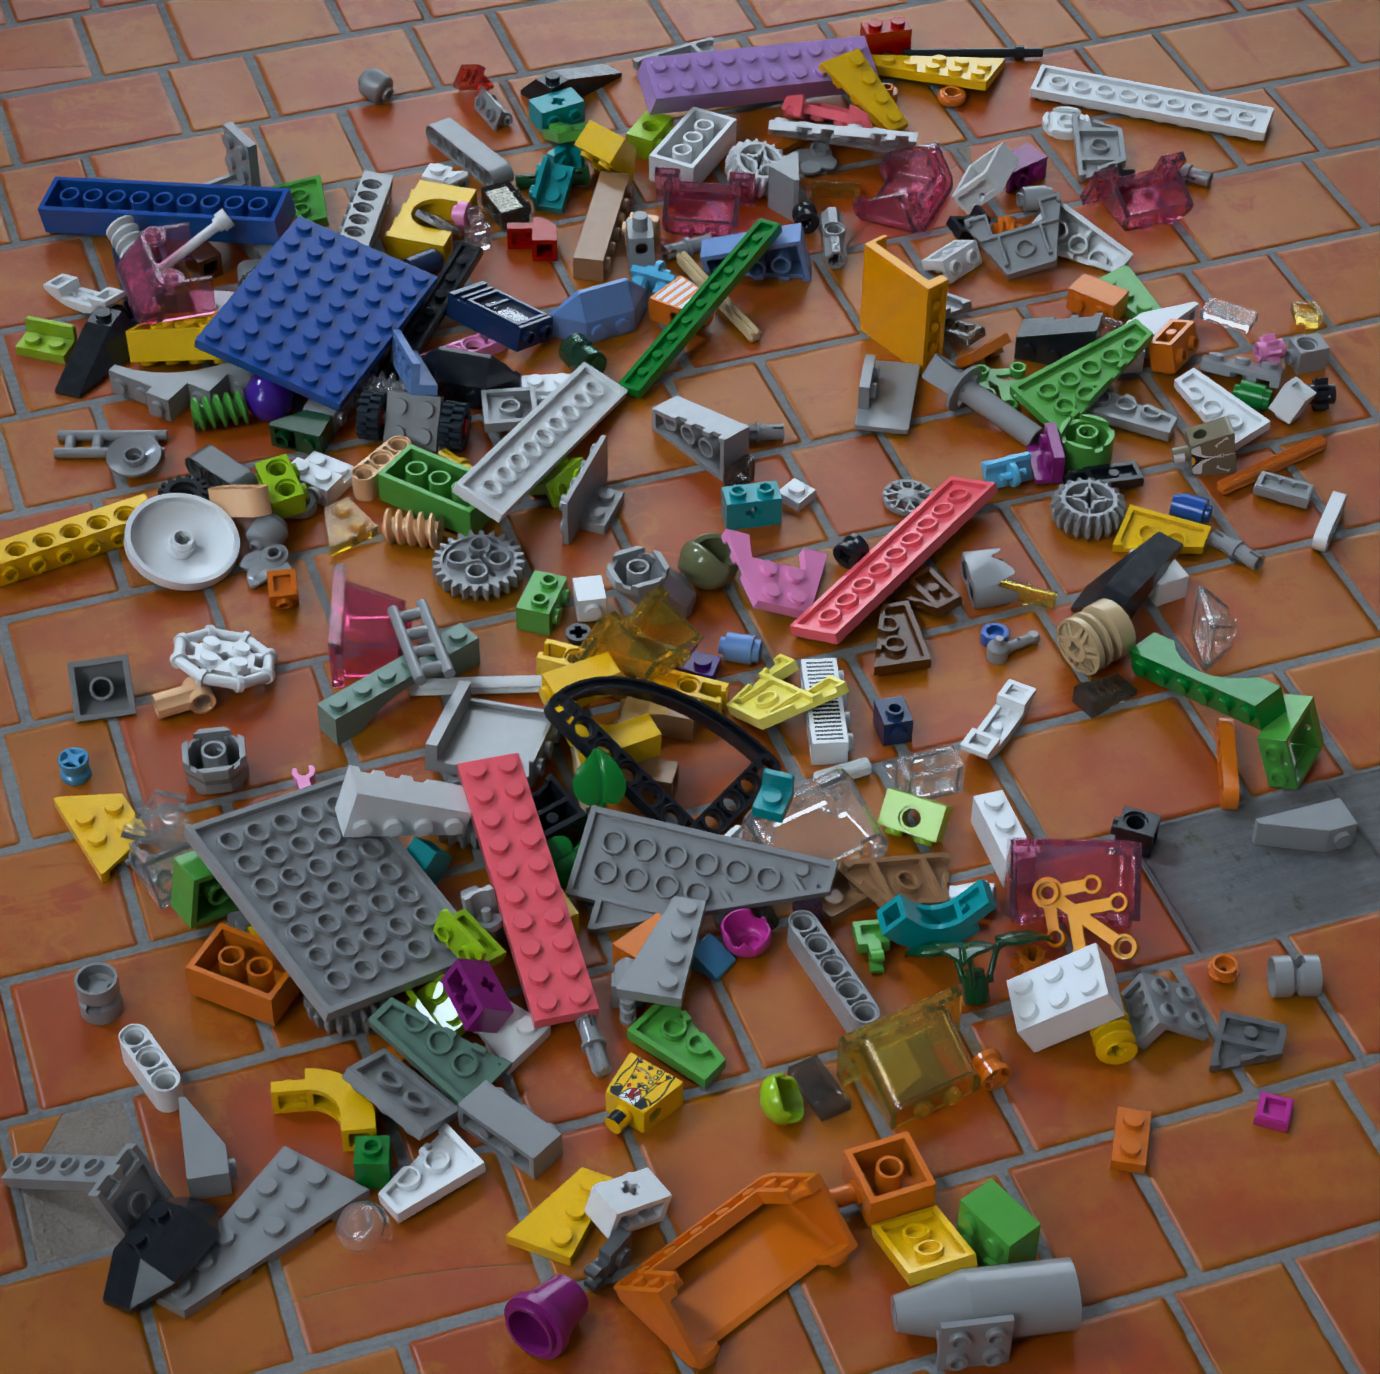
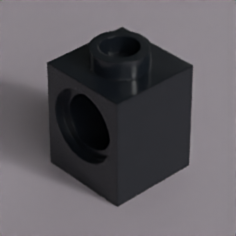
M1124 806L1121 816H1115L1111 826L1110 834L1115 835L1113 848L1150 858L1158 838L1161 816Z

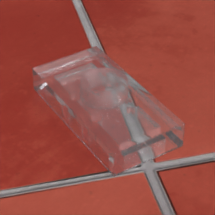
M1210 297L1200 310L1199 318L1248 334L1257 321L1258 312Z

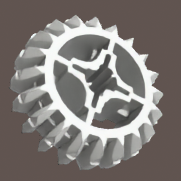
M747 138L745 142L738 141L736 146H732L725 160L727 180L733 183L734 188L739 187L740 193L744 191L749 193V197L754 194L759 199L763 195L768 198L769 165L786 155H783V149H776L775 144L769 145L766 140L759 142L756 138L752 142Z

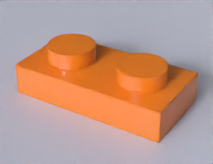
M1004 333L985 342L955 361L960 369L969 365L971 367L977 364H984L986 362L984 357L989 355L991 359L1003 353V346L1009 344L1011 340L1008 334Z
M1117 1107L1110 1169L1140 1174L1145 1173L1151 1111Z

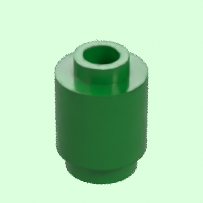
M1242 379L1240 384H1235L1232 394L1254 410L1261 412L1262 409L1269 410L1268 407L1272 401L1273 390L1268 389L1267 385Z

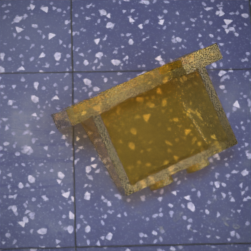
M661 585L646 593L634 612L629 616L622 618L616 611H613L598 619L571 658V661L575 663L608 652L620 671L650 681L661 674L664 676L668 675L676 665L682 667L692 657V653L704 639V636L665 600L670 593Z
M956 985L838 1037L837 1078L843 1086L858 1079L891 1130L914 1119H923L934 1110L945 1105H954L962 1097L980 1089L981 1078L959 1034L963 994Z

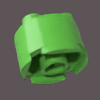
M1081 414L1079 419L1071 420L1072 417H1069L1062 422L1059 436L1065 454V471L1111 463L1115 431L1114 429L1111 430L1107 420L1096 415Z

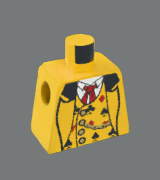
M630 1052L607 1087L605 1093L606 1111L609 1115L605 1118V1125L615 1134L621 1133L627 1125L641 1133L648 1132L683 1104V1081Z

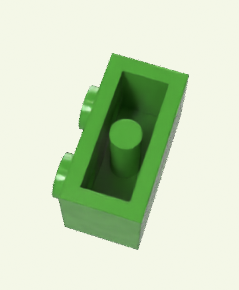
M534 570L516 606L517 629L550 636L554 626L560 624L563 607L568 606L570 603L571 590L568 589L566 576Z

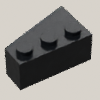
M1103 312L1095 313L1094 316L1080 317L1077 314L1064 319H1056L1055 316L1023 319L1016 337L1014 358L1046 365L1056 362L1100 338Z

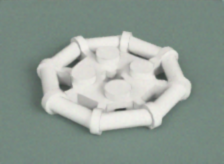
M206 625L204 629L191 633L181 632L173 639L174 651L170 656V663L175 669H181L193 678L196 685L201 687L204 685L233 689L235 693H242L246 688L262 683L267 685L275 680L274 668L278 660V654L273 648H267L253 638L251 632L244 631L240 633L218 629L214 625Z

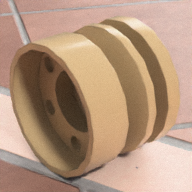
M1106 598L1093 602L1081 612L1074 613L1071 617L1064 619L1057 626L1056 637L1063 657L1077 672L1087 676L1099 672L1111 662L1117 661L1129 654V650L1135 646L1136 642L1134 626L1127 613L1117 603Z

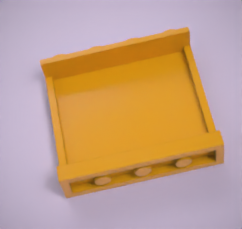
M885 234L865 243L860 330L905 363L919 364V373L922 375L935 353L943 354L949 279L942 274L931 280L923 277L887 251V235Z

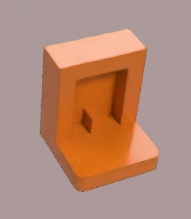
M296 569L266 571L270 608L290 609L294 605H299Z

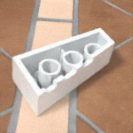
M352 765L348 766L335 806L343 837L464 835L471 817V811L462 785L429 779L423 783L416 782L412 776L402 774L399 778L388 777L384 771L374 769L371 773L360 772L359 767Z

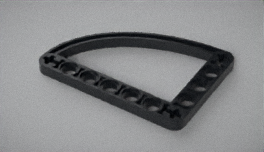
M622 676L587 678L565 686L555 693L544 706V714L548 721L586 758H588L593 749L605 747L609 750L611 757L620 769H627L632 773L633 781H626L624 796L646 818L666 822L664 814L672 813L677 818L678 825L721 834L756 799L762 786V777L760 778L757 775L759 770L766 765L769 769L781 771L778 759L739 725L699 700L655 682ZM597 695L627 696L650 701L676 711L706 727L737 749L752 763L694 820L575 701ZM562 706L564 710L560 713L557 712L555 708ZM573 716L574 719H573L572 722L569 724V723L567 722V720H569L570 717ZM575 725L586 727L589 737L579 736L575 731ZM741 781H749L754 787V793L746 792L742 788ZM642 791L651 792L655 796L656 802L654 804L647 803L642 797ZM728 798L734 801L736 811L728 810L724 806L723 799ZM705 817H713L718 822V829L709 828L705 822Z

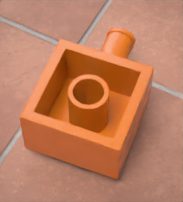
M908 1131L844 1150L842 1177L846 1184L828 1189L838 1208L851 1204L858 1206L868 1228L871 1229V1224L934 1206L936 1182Z

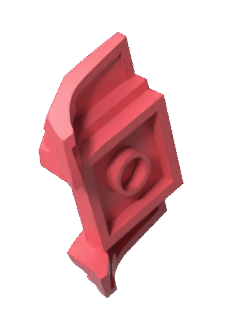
M805 94L786 96L781 108L784 117L810 122L816 120L824 122V120L830 121L832 119L833 124L839 126L858 124L863 126V128H874L870 115L850 104L848 109L820 102L805 103Z

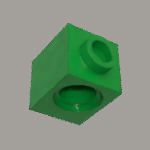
M390 1135L355 1136L353 1163L355 1182L368 1189H383L392 1179L393 1159Z

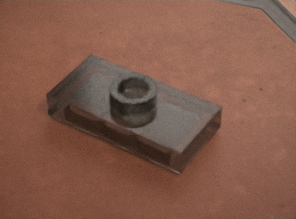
M953 318L945 319L944 340L950 341L953 344L969 347L986 336L985 327Z
M817 1055L788 1067L787 1075L792 1076L796 1080L802 1096L821 1122L851 1109L850 1099Z

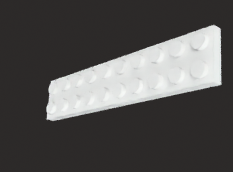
M1044 64L1041 65L1030 88V97L1038 98L1042 101L1050 100L1064 105H1076L1086 109L1107 111L1111 114L1118 113L1132 118L1149 119L1158 123L1165 122L1176 124L1179 127L1197 128L1205 132L1212 131L1223 133L1227 136L1244 137L1252 141H1264L1274 112L1273 107Z
M583 362L454 485L452 492L499 523L625 399L629 390L586 362Z

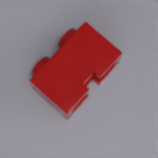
M893 17L892 19L884 20L872 19L861 22L860 36H865L872 55H884V52H891L892 55L903 54V49H911L912 28L906 17Z

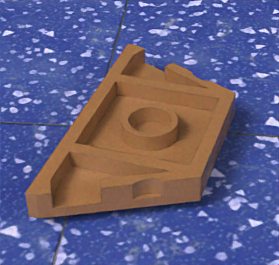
M949 852L842 860L839 867L840 872L880 908L898 894H902L911 901L922 905L941 904L949 899V890L947 888L950 879V873L947 872L948 863L951 858Z

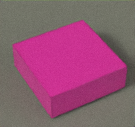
M1261 1091L1253 1124L1287 1133L1294 1099Z

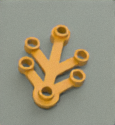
M1093 874L1086 876L1082 880L1062 884L1053 877H1043L1034 884L1032 889L1034 902L1039 907L1044 908L1048 930L1046 935L1053 936L1057 932L1061 934V941L1057 944L1046 940L1049 946L1059 949L1067 943V935L1060 929L1059 908L1068 915L1073 952L1087 946L1084 927H1086L1110 944L1113 955L1123 961H1131L1138 955L1140 946L1137 939L1128 934H1117L1094 918L1092 914L1108 911L1124 913L1130 907L1129 898L1122 893H1114L1109 898L1074 904L1066 898V896L1087 892L1091 895L1100 894L1104 888V882L1100 877ZM1092 879H1096L1098 882L1095 890H1089L1088 883ZM1048 888H1052L1054 891V895L1050 899H1046L1044 896V892ZM1118 897H1122L1124 905L1116 909L1114 901ZM1126 942H1130L1132 945V950L1128 954L1122 952V946Z

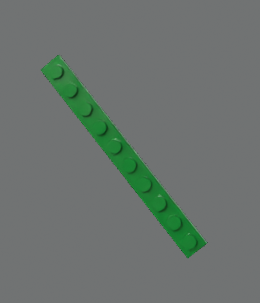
M762 218L756 221L618 384L629 390L627 395L641 399L783 232L780 223Z

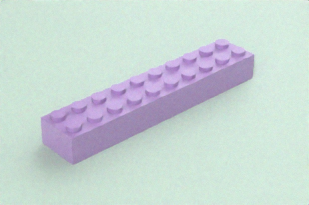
M865 36L646 57L641 62L637 77L649 115L689 111L693 106L701 109L784 101L786 96L805 94V98L847 94L842 88L838 89L832 83L833 79L827 73L823 74L818 67L824 61L857 48L861 50L877 76L878 73Z

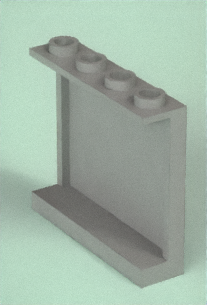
M459 680L425 743V770L458 775L457 763L519 753L529 787H533L537 777L543 776L545 760L551 759L553 743H558L560 732L545 717L544 709L471 698V682Z

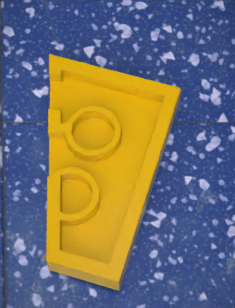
M1130 504L1113 542L1112 552H1129L1159 531L1183 543V548L1178 554H1202L1211 534V526Z
M584 1167L580 1168L506 1234V1243L571 1266L594 1225V1222L584 1212L592 1186L601 1181H608L614 1178Z

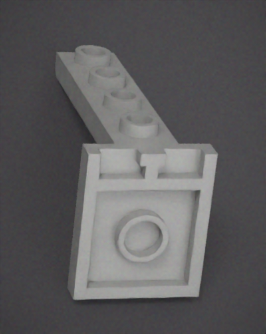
M232 121L223 124L224 135L222 136V141L226 147L227 156H225V163L229 174L203 184L261 187L256 143Z
M126 1143L117 1156L20 1153L10 1162V1167L1 1177L2 1181L10 1188L89 1192L88 1198L120 1241L157 1198H175L135 1143Z

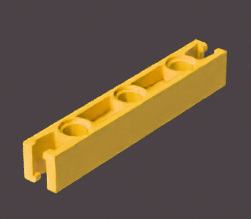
M547 638L544 642V652L539 651L536 657L537 675H542V673L605 652ZM610 654L621 671L622 677H633L651 681L675 689L688 696L700 699V702L715 709L722 715V709H727L729 683ZM611 695L608 697L621 700L622 698L626 699L627 696Z

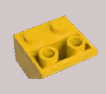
M589 120L574 144L581 151L579 155L591 162L590 165L599 172L605 170L607 172L630 174L631 184L634 179L636 148L626 138Z

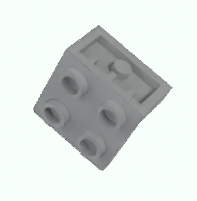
M1141 971L1121 992L1127 1014L1129 1015V1023L1132 1025V1033L1135 1035V1044L1138 1045V1048L1146 1049L1165 1030L1205 1041L1209 1037L1205 1020L1195 999V993L1189 986Z

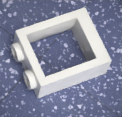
M1001 142L968 166L951 198L969 215L975 205L982 206L1003 191L1019 158L1004 142Z

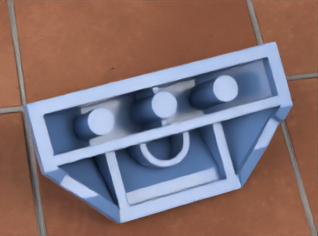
M622 278L576 291L558 309L550 312V315L553 316V332L551 336L582 344H590L635 331L647 311L646 287L630 279Z

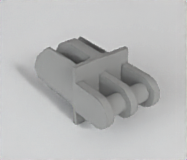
M629 957L622 958L615 964L614 972L611 976V1008H620V1022L625 1026H631L636 1021V1007H644V1002L616 998V988L634 961L633 958Z

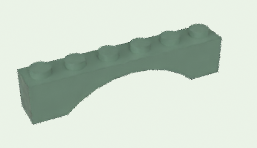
M462 623L440 634L456 672L454 677H458L480 664L479 638ZM436 654L418 658L420 665L438 661ZM400 656L319 702L317 709L320 730L336 745H340L361 733L386 703L406 688L415 684L405 656ZM440 672L436 674L425 676V678L429 679L436 676H444L443 672Z

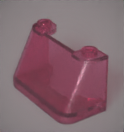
M938 142L887 152L879 165L880 174L885 179L884 185L875 198L868 199L866 195H860L854 200L852 205L855 215L862 221L911 233L925 232L953 189V177Z

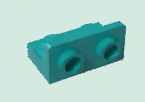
M543 155L542 162L538 163L536 167L535 185L532 184L529 191V199L532 200L535 210L557 214L564 213L576 173L575 167L551 163L549 156Z

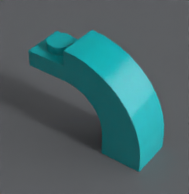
M981 878L947 902L936 905H922L911 901L902 894H898L879 908L876 913L883 936L900 945L915 947L930 941L960 942L980 931L978 921L997 908L990 884Z

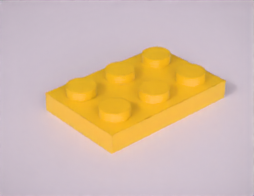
M937 1205L871 1224L873 1238L909 1286L923 1284L959 1269L978 1266L976 1253Z

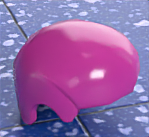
M749 908L730 912L723 918L721 924L725 947L734 955L743 958H753L761 955L770 946L773 934L764 916L757 918Z

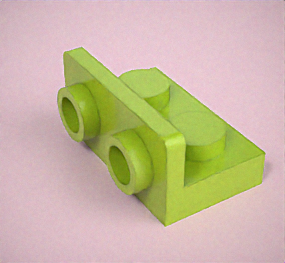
M27 316L25 319L27 332L15 346L17 355L66 364L78 340L75 325Z
M444 973L431 980L417 993L412 988L405 991L410 998L406 1003L409 1007L428 1016L430 1021L443 1028L446 1026L454 1030L458 1036L466 1032L440 981L445 975Z

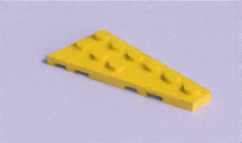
M871 54L878 75L982 91L987 90L1005 67V58Z

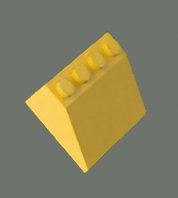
M219 310L160 312L125 331L130 362H141L142 366L154 365L159 361H165V365H175L181 363V361L188 360L190 364L204 363L205 360H214V363L226 362L194 347L197 336Z

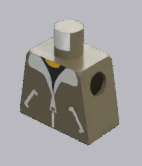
M1228 416L1188 428L1185 431L1186 445L1171 448L1173 463L1177 464L1188 461L1191 472L1195 476L1236 472L1235 433Z

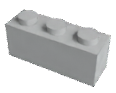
M487 1080L482 1082L457 1104L458 1121L461 1128L534 1180L563 1155L562 1133L554 1124L546 1123L536 1116L530 1107L519 1104L503 1088L495 1087Z

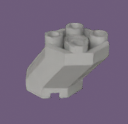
M630 547L616 551L613 555L612 563L610 564L609 562L606 566V576L614 589L634 602L642 617L648 618L651 624L661 625L691 615L692 607L696 602V592L685 577L669 567L660 551L653 550V554L645 552V547Z
M225 726L199 729L193 734L194 739L188 743L186 740L181 744L183 768L187 775V782L195 787V791L201 795L238 791L244 786V781L250 776L244 737L239 734L238 738L231 734V730Z

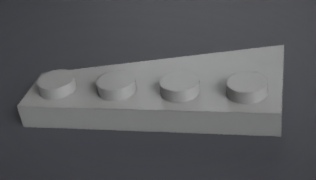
M1112 386L1084 413L1102 417L1109 422V425L1164 441H1169L1178 417L1150 404H1138L1135 397L1127 393L1121 396L1113 392Z

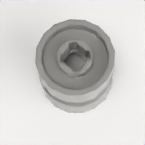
M1317 954L1297 955L1295 960L1290 955L1269 956L1267 961V984L1272 998L1292 997L1294 992H1297L1299 997L1320 996L1323 977L1320 958Z
M104 962L90 963L79 969L74 978V985L82 1018L93 1025H105L116 1020L123 1011V1000L116 969Z

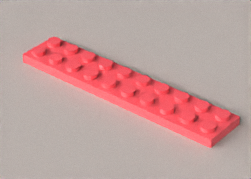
M950 476L789 626L792 636L829 642L831 644H839L895 589L925 563L936 550L941 548L977 511L988 503L998 492L996 482Z
M519 753L457 763L458 776L471 811L472 823L491 886L494 888L498 910L502 918L533 1027L539 1028L574 1021L585 1014H588V1016L591 1014L599 1016L597 999Z

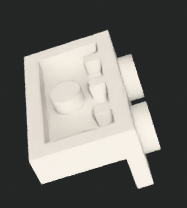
M953 240L921 260L924 270H935L936 273L942 272L943 276L949 279L948 284H951L981 265L982 258L976 240Z

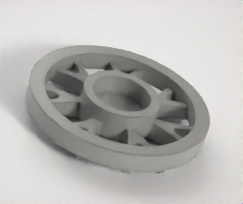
M419 209L416 210L415 216L441 230L452 231V234L458 235L460 230L456 226L436 215Z
M899 479L889 483L884 488L882 501L889 511L907 517L915 509V506L920 505L925 500L919 497L927 498L933 491L923 482L913 479ZM897 497V499L888 500V498Z

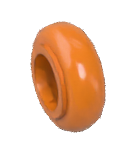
M955 86L943 87L937 93L939 103L946 107H959L965 103L967 98L966 92L962 88Z

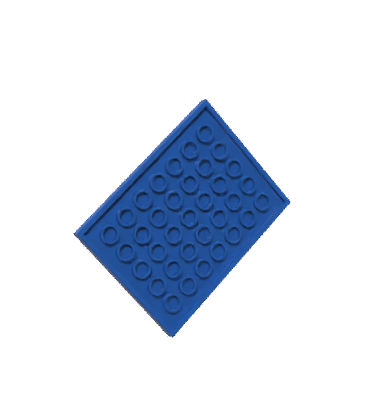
M298 216L197 336L194 347L339 412L391 345L392 329L402 330L437 285L438 277Z

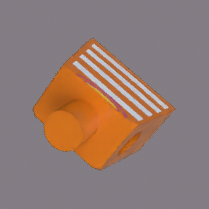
M680 275L649 297V319L668 326L697 292L699 287ZM712 314V316L707 320L704 326H709L714 318V314Z

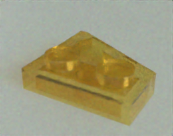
M349 497L324 507L329 549L332 556L379 535L378 526Z

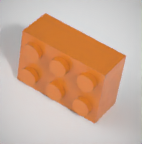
M221 922L185 967L190 994L273 1026L277 1024L301 991L260 937Z

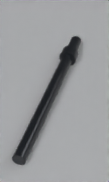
M1024 45L1014 46V48L903 49V55H944L946 57L979 58L1014 57V60H1024V57H1043V48H1024Z

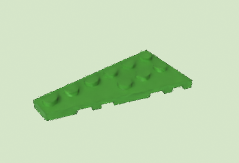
M1134 319L1011 385L1010 395L1044 425L1045 423L1056 422L1059 433L1060 426L1065 419L1072 417L1071 420L1079 419L1080 415L1084 414L1153 341V332L1138 319Z

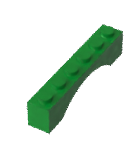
M1153 632L1129 650L1132 662L1131 667L1137 676L1143 677L1159 686H1163L1181 696L1190 698L1201 705L1210 707L1259 730L1265 728L1287 711L1281 686L1260 677L1225 678L1200 672L1180 658L1174 640Z

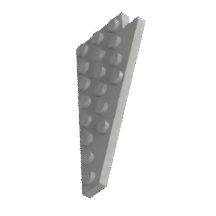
M592 805L565 894L568 898L594 904L587 929L590 933H599L637 927L657 912L663 915L674 896L705 900L706 911L704 916L731 912L743 908L750 909L830 896L838 870V862Z

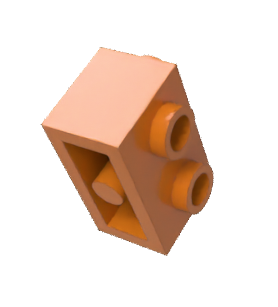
M1083 273L1068 288L1066 309L1085 317L1103 312L1102 325L1112 327L1127 311L1129 291Z
M1170 319L1155 334L1153 341L1148 345L1151 371L1174 374L1198 350L1200 341L1196 334L1195 321Z

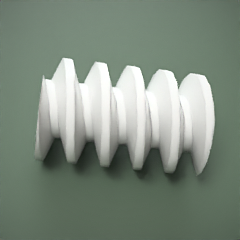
M124 215L109 225L106 230V236L111 241L118 256H120L122 263L125 264L126 270L132 274L142 273L154 265L157 257L151 256L153 250L151 247H148L147 240L143 239V233L138 231L139 227L134 223V218L131 215Z

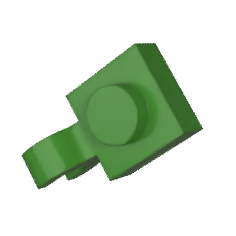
M879 920L852 922V933L857 953H868L871 974L884 973L882 961H885L884 951H890V939L883 936Z

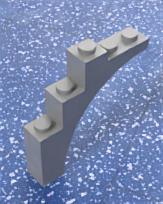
M228 362L199 370L176 373L147 372L114 365L109 369L112 392L147 404L149 414L170 422L190 405L192 397H195L199 404H201L202 396L205 395L210 402H212L213 394H217L222 401L225 392L234 396V392L239 391L241 396L244 397L246 385L251 376L254 375Z

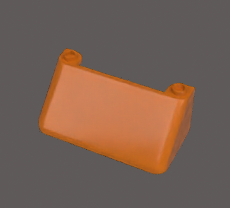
M773 1172L763 1175L750 1183L616 1282L614 1290L620 1301L689 1367L704 1369L717 1360L716 1355L720 1351V1346L717 1343L719 1340L817 1265L837 1267L849 1259L848 1254L857 1248L858 1244L819 1172Z

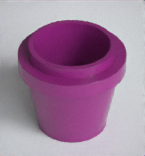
M562 1274L554 1275L529 1291L517 1293L507 1302L504 1316L508 1332L514 1342L526 1353L542 1359H554L567 1348L569 1336L588 1310V1300L583 1289L573 1279Z

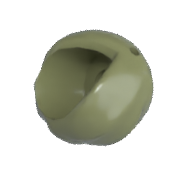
M702 534L693 540L687 541L681 549L678 568L686 579L697 588L704 590L720 589L732 581L739 569L738 565L733 564L730 559L731 550L728 544L723 543L721 539L722 534Z

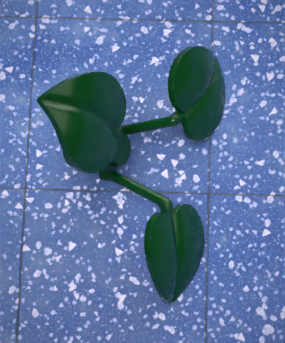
M1015 930L996 935L995 945L984 941L968 943L930 941L905 950L904 956L905 958L909 955L924 958L942 955L949 957L954 961L959 975V983L962 984L964 1004L981 1005L990 1002L989 983L994 982L993 974L1001 948L1007 945H1022L1039 940H1047L1053 943L1054 940L1052 936L1036 931ZM993 950L987 974L984 973V968H974V957ZM967 964L968 969H965L963 971L962 966H965Z

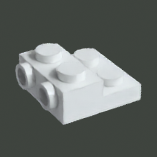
M315 450L305 460L297 457L292 462L296 463L300 473L299 483H305L307 490L314 494L316 503L329 508L352 486L351 471L355 466Z

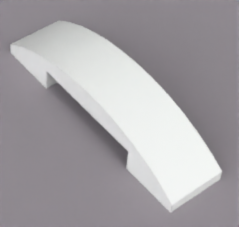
M64 273L43 284L44 289L56 300L82 313L92 314L97 306L109 307L126 296L125 291L113 287H107L100 292L81 287L78 277Z
M1009 679L997 694L995 706L977 729L972 728L961 742L959 749L985 759H991L996 756L1019 727L1036 694V688Z

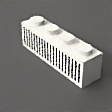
M837 658L801 659V689L808 690L830 675L844 681V671L838 670ZM847 694L804 712L811 765L843 764L848 762V751L854 750L853 733H847L851 726L850 712H844V709L847 708Z

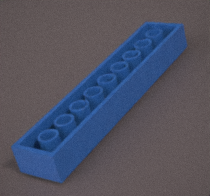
M55 176L38 207V212L45 231L49 233L106 236V230L114 220L124 215H131L134 218V223L139 227L138 231L143 233V238L190 240L212 223L211 220L215 217L214 214L223 209L235 225L228 231H218L207 241L275 245L290 227L296 214V209L290 188Z

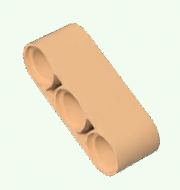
M397 435L389 438L352 469L351 478L354 498L359 501H371L379 495L377 473L406 446L411 444V440L408 437Z
M266 484L221 485L208 488L209 500L221 507L230 517H260L272 514L269 490Z

